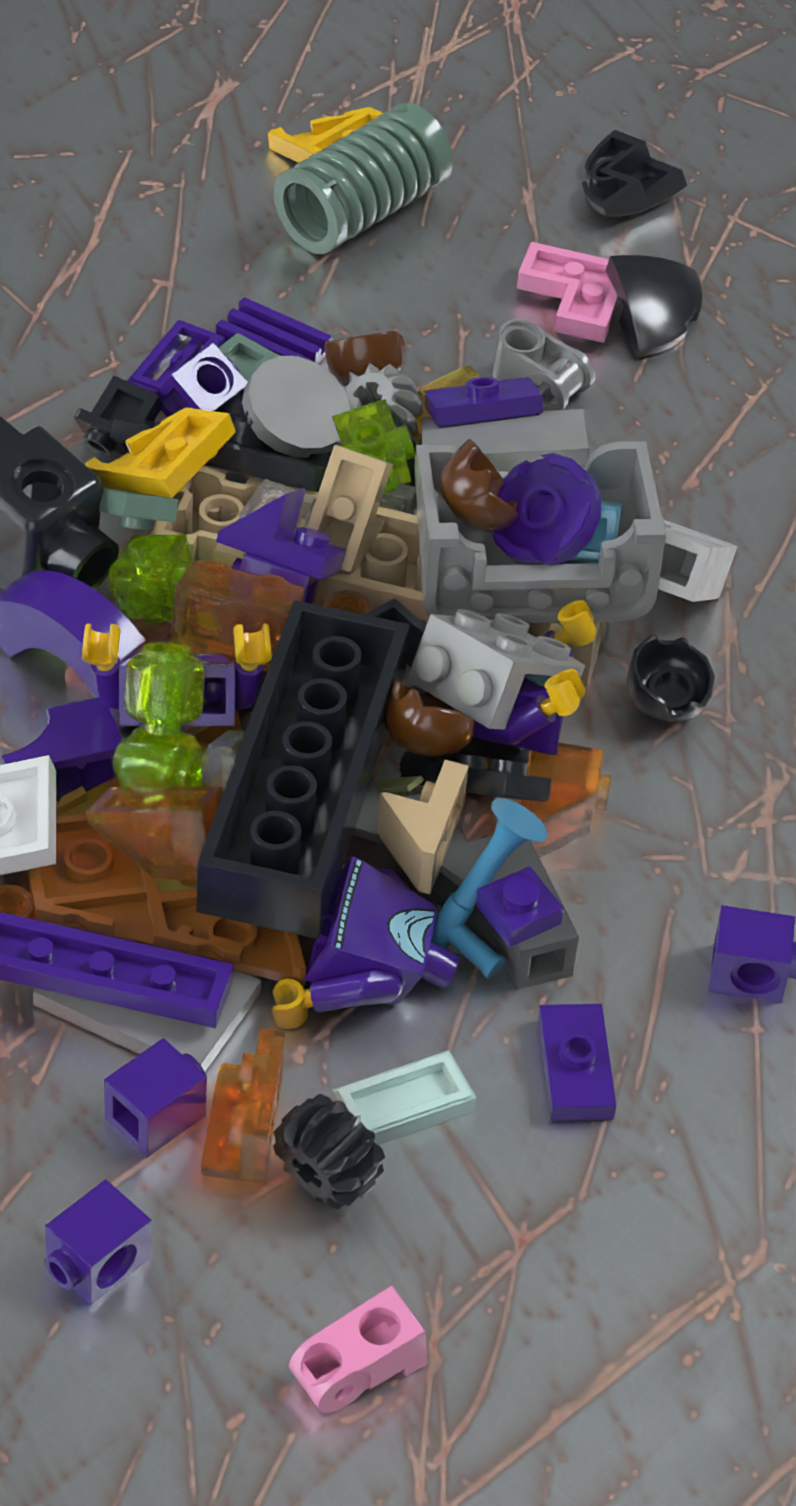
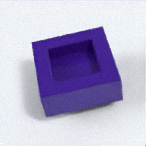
M530 866L477 889L475 905L508 947L562 924L563 906Z

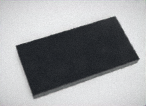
M114 418L110 438H113V441L126 444L125 440L144 430L154 428L161 422ZM231 439L218 450L215 457L206 463V465L301 489L305 488L308 491H319L328 465L306 458H294L277 451L245 446Z

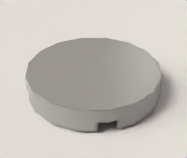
M277 356L262 362L245 385L242 405L244 413L246 414L248 411L249 417L253 421L251 428L260 440L277 452L294 458H309L311 454H319L321 452V455L332 451L334 445L339 442L349 428L351 408L347 393L336 377L316 362L299 356Z

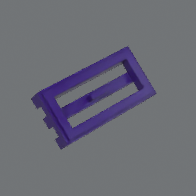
M246 297L239 301L238 310L232 308L227 313V321L221 319L216 324V334L224 336L225 342L239 333L279 356H299L318 364L326 356L325 342L332 341L331 335Z
M178 320L127 381L155 393L171 374L212 343L218 348L225 343V337ZM187 337L192 338L188 342V344L183 348V350H178L177 353L172 357V359L170 360V365L158 378V380H153L154 376L159 372V370L164 366V364L169 360V358L174 354V352L179 348V346L184 342V340Z

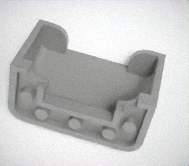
M646 441L606 443L596 448L589 455L586 471L595 479L602 500L623 503L620 534L618 538L601 542L599 563L568 560L563 564L556 565L517 564L495 544L491 532L466 525L455 517L441 494L439 479L442 468L459 447L446 444L416 445L415 482L421 581L425 612L429 617L430 614L456 616L457 611L463 609L478 613L489 620H494L497 613H503L519 618L526 623H560L557 616L564 606L577 600H584L594 617L593 622H614L638 619L646 615L653 608L657 599L666 531Z

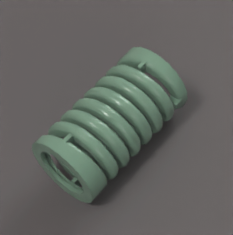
M401 103L392 108L391 111L378 116L335 143L311 155L308 159L299 162L294 168L280 173L275 181L273 190L274 204L284 228L295 242L307 251L324 255L342 245L343 242L354 238L359 232L367 230L373 224L382 221L386 216L395 213L399 208L423 196L426 191L432 190L446 182L451 175L453 166L449 140L441 125L423 107L414 103Z

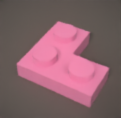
M535 242L530 243L518 272L517 289L562 299L555 318L554 332L604 343L620 301L605 271L609 259Z

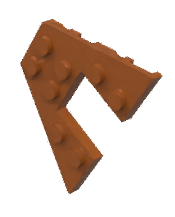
M235 709V726H210L191 737H188L183 732L171 738L170 743L165 748L149 750L115 768L114 778L88 792L81 786L61 797L60 801L56 803V864L26 870L35 920L233 964V971L277 981L286 978L294 979L300 982L301 985H306V980L304 979L306 965L297 934L196 912L197 888L159 893L143 821L196 814V807L213 804L221 800L244 737L237 709ZM165 764L183 768L186 775L190 777L188 780L189 788L187 785L182 786V775L180 774L178 777L173 771L170 773ZM161 776L159 778V790L162 787V789H166L168 792L159 793L158 791L157 794H153L156 788V780ZM129 794L144 797L149 799L150 801L153 800V802H158L157 804L159 805L155 806L153 804L148 803L149 801L146 802L142 799H137ZM179 801L184 803L181 807L175 806ZM163 802H169L167 805H170V806H167L166 808H164V807H161L160 805H161V803L163 804Z

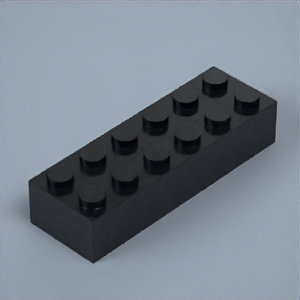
M293 600L197 863L196 912L319 939L387 732L385 714L389 695L394 681L397 680L403 683L405 677L410 624Z

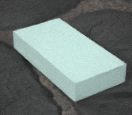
M449 1050L336 1088L332 1093L333 1102L337 1100L344 1102L349 1112L354 1116L360 1115L363 1125L375 1132L376 1138L374 1142L377 1145L475 1111L477 1100Z

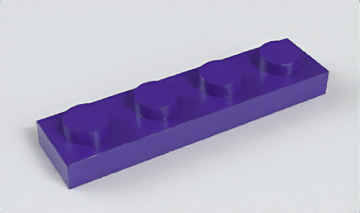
M0 912V980L207 1027H217L233 981V964Z

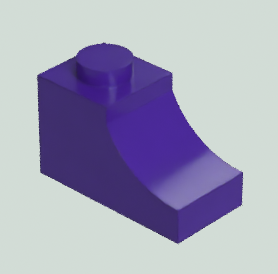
M98 697L47 708V727L42 734L29 745L12 753L2 755V765L49 755L56 769V802H59L62 796L81 786L88 792L114 778L115 768L125 763V745L110 708L106 707Z

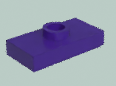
M477 377L468 380L464 386L424 391L425 409L439 428L535 416L543 413L542 394L529 377L498 381L492 377Z
M602 1004L540 1005L538 1025L550 1121L614 1119L616 1099Z

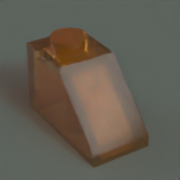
M559 742L557 755L530 751L528 775L552 778L550 799L547 802L521 800L520 805L534 813L547 829L548 838L544 842H532L539 858L590 833L594 809L606 811L611 776L600 774L604 750Z
M223 786L109 787L86 811L88 823L155 880H179V883L182 885L195 886L197 885V863L224 791Z

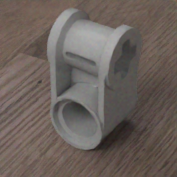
M512 320L503 324L499 329L492 372L493 377L498 381L529 377L542 394L543 411L564 410L569 402V398L575 392H584L593 385L595 370L588 357L580 350L569 347L546 333L537 324L526 320Z

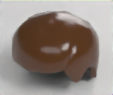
M396 331L327 341L324 344L328 369L343 386H348L350 383L349 372L361 376L365 374L369 363L377 367L379 371L391 364L400 373L406 363L407 354L402 335Z
M468 439L448 459L442 468L439 479L441 494L455 517L464 524L487 532L501 531L508 528L517 519L518 513L515 510L517 503L515 500L506 503L497 496L503 485V478L475 442Z
M397 680L393 683L386 707L385 725L399 746L421 757H450L461 751L471 742L476 728V721L462 714V712L447 703L409 688Z

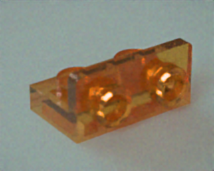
M217 560L193 561L176 584L169 646L198 654H222L234 663L236 656L233 628L238 624H242L243 633H255L262 630L263 624H268L271 655L273 658L293 600L302 602L305 588L290 584L287 580L277 575H255L235 570L228 564ZM271 660L264 664V671H268Z
M260 1028L255 1054L243 1053L241 1065L223 1063L219 1066L201 1161V1173L204 1176L257 1183L266 1182L283 1081L286 1031Z

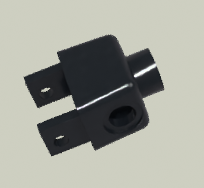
M1 416L0 587L5 589L20 577L30 572L42 570L71 576L96 589L111 573L119 555V545L99 529L101 514L99 509L103 492L101 479L43 427L37 426L23 435ZM32 484L30 498L23 492V490L28 485Z

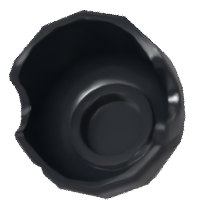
M652 634L634 649L627 676V686L632 702L646 716L664 722H682L691 720L703 712L713 697L716 677L707 656L690 645L685 637L675 640H660L657 634Z

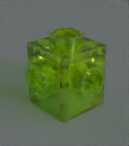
M386 399L332 416L341 447L393 464L383 495L396 490L402 484L411 482L406 460L415 458L413 444L406 425L395 428Z
M186 534L133 535L115 563H112L108 576L109 589L112 596L118 598L120 611L128 619H144L146 622L160 623L177 618L188 598L194 594L197 585L196 570L192 563Z

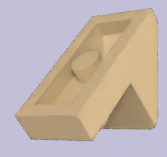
M334 445L307 528L329 535L331 537L329 544L347 550L341 570L354 573L383 528L385 521L377 519L375 516L393 464Z
M445 760L436 783L426 781L419 801L387 792H382L379 796L377 832L418 892L431 894L464 808L468 765Z

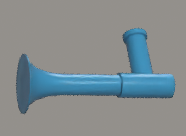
M496 798L491 803L492 811L497 818L494 834L455 892L451 893L437 913L431 943L445 949L451 943L483 972L482 975L486 979L492 978L501 969L506 958L501 954L498 955L464 924L475 909L477 889L490 884L504 862L516 848L527 841L538 843L544 842L548 838L547 829L534 813L524 806L505 798Z

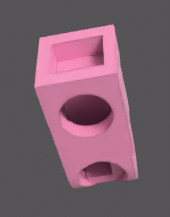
M391 1285L306 1340L294 1352L289 1362V1368L319 1411L325 1414L333 1413L355 1401L364 1390L374 1388L401 1371L406 1378L427 1365L426 1331Z

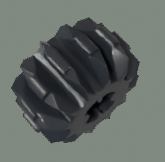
M318 1094L312 1099L308 1098L300 1106L296 1105L282 1118V1123L273 1132L275 1137L273 1148L275 1154L284 1161L283 1170L294 1177L298 1187H303L310 1192L314 1201H324L329 1207L339 1210L344 1205L350 1206L357 1198H363L376 1185V1180L384 1172L382 1162L385 1159L383 1149L374 1142L376 1138L375 1132L367 1129L361 1122V1116H354L348 1111L344 1102L339 1100L333 1102L329 1097Z

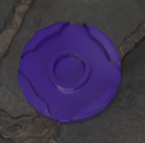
M555 453L541 455L543 459H537L531 463L525 460L514 466L503 478V485L497 496L506 503L515 500L517 503L515 510L518 513V517L508 528L494 533L491 532L495 544L517 564H563L576 557L591 541L601 519L602 497L595 479L572 458Z

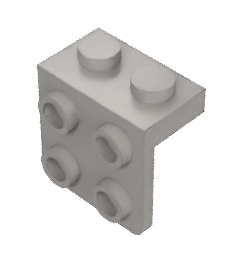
M459 609L456 616L430 614L407 680L487 728L505 730L525 674L553 676L564 670L575 669L581 678L585 665L569 656L571 648L568 645L549 637L538 636L536 638L527 633L529 624L519 618L497 613L494 620H489L478 613Z

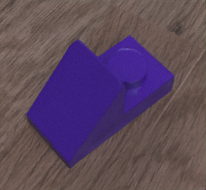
M305 488L284 494L219 530L216 542L320 580L341 572L347 551L329 544L331 537L321 531L299 527L295 532L305 496Z

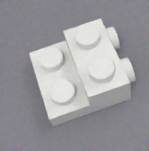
M49 755L0 765V892L4 891V874L56 864V769Z

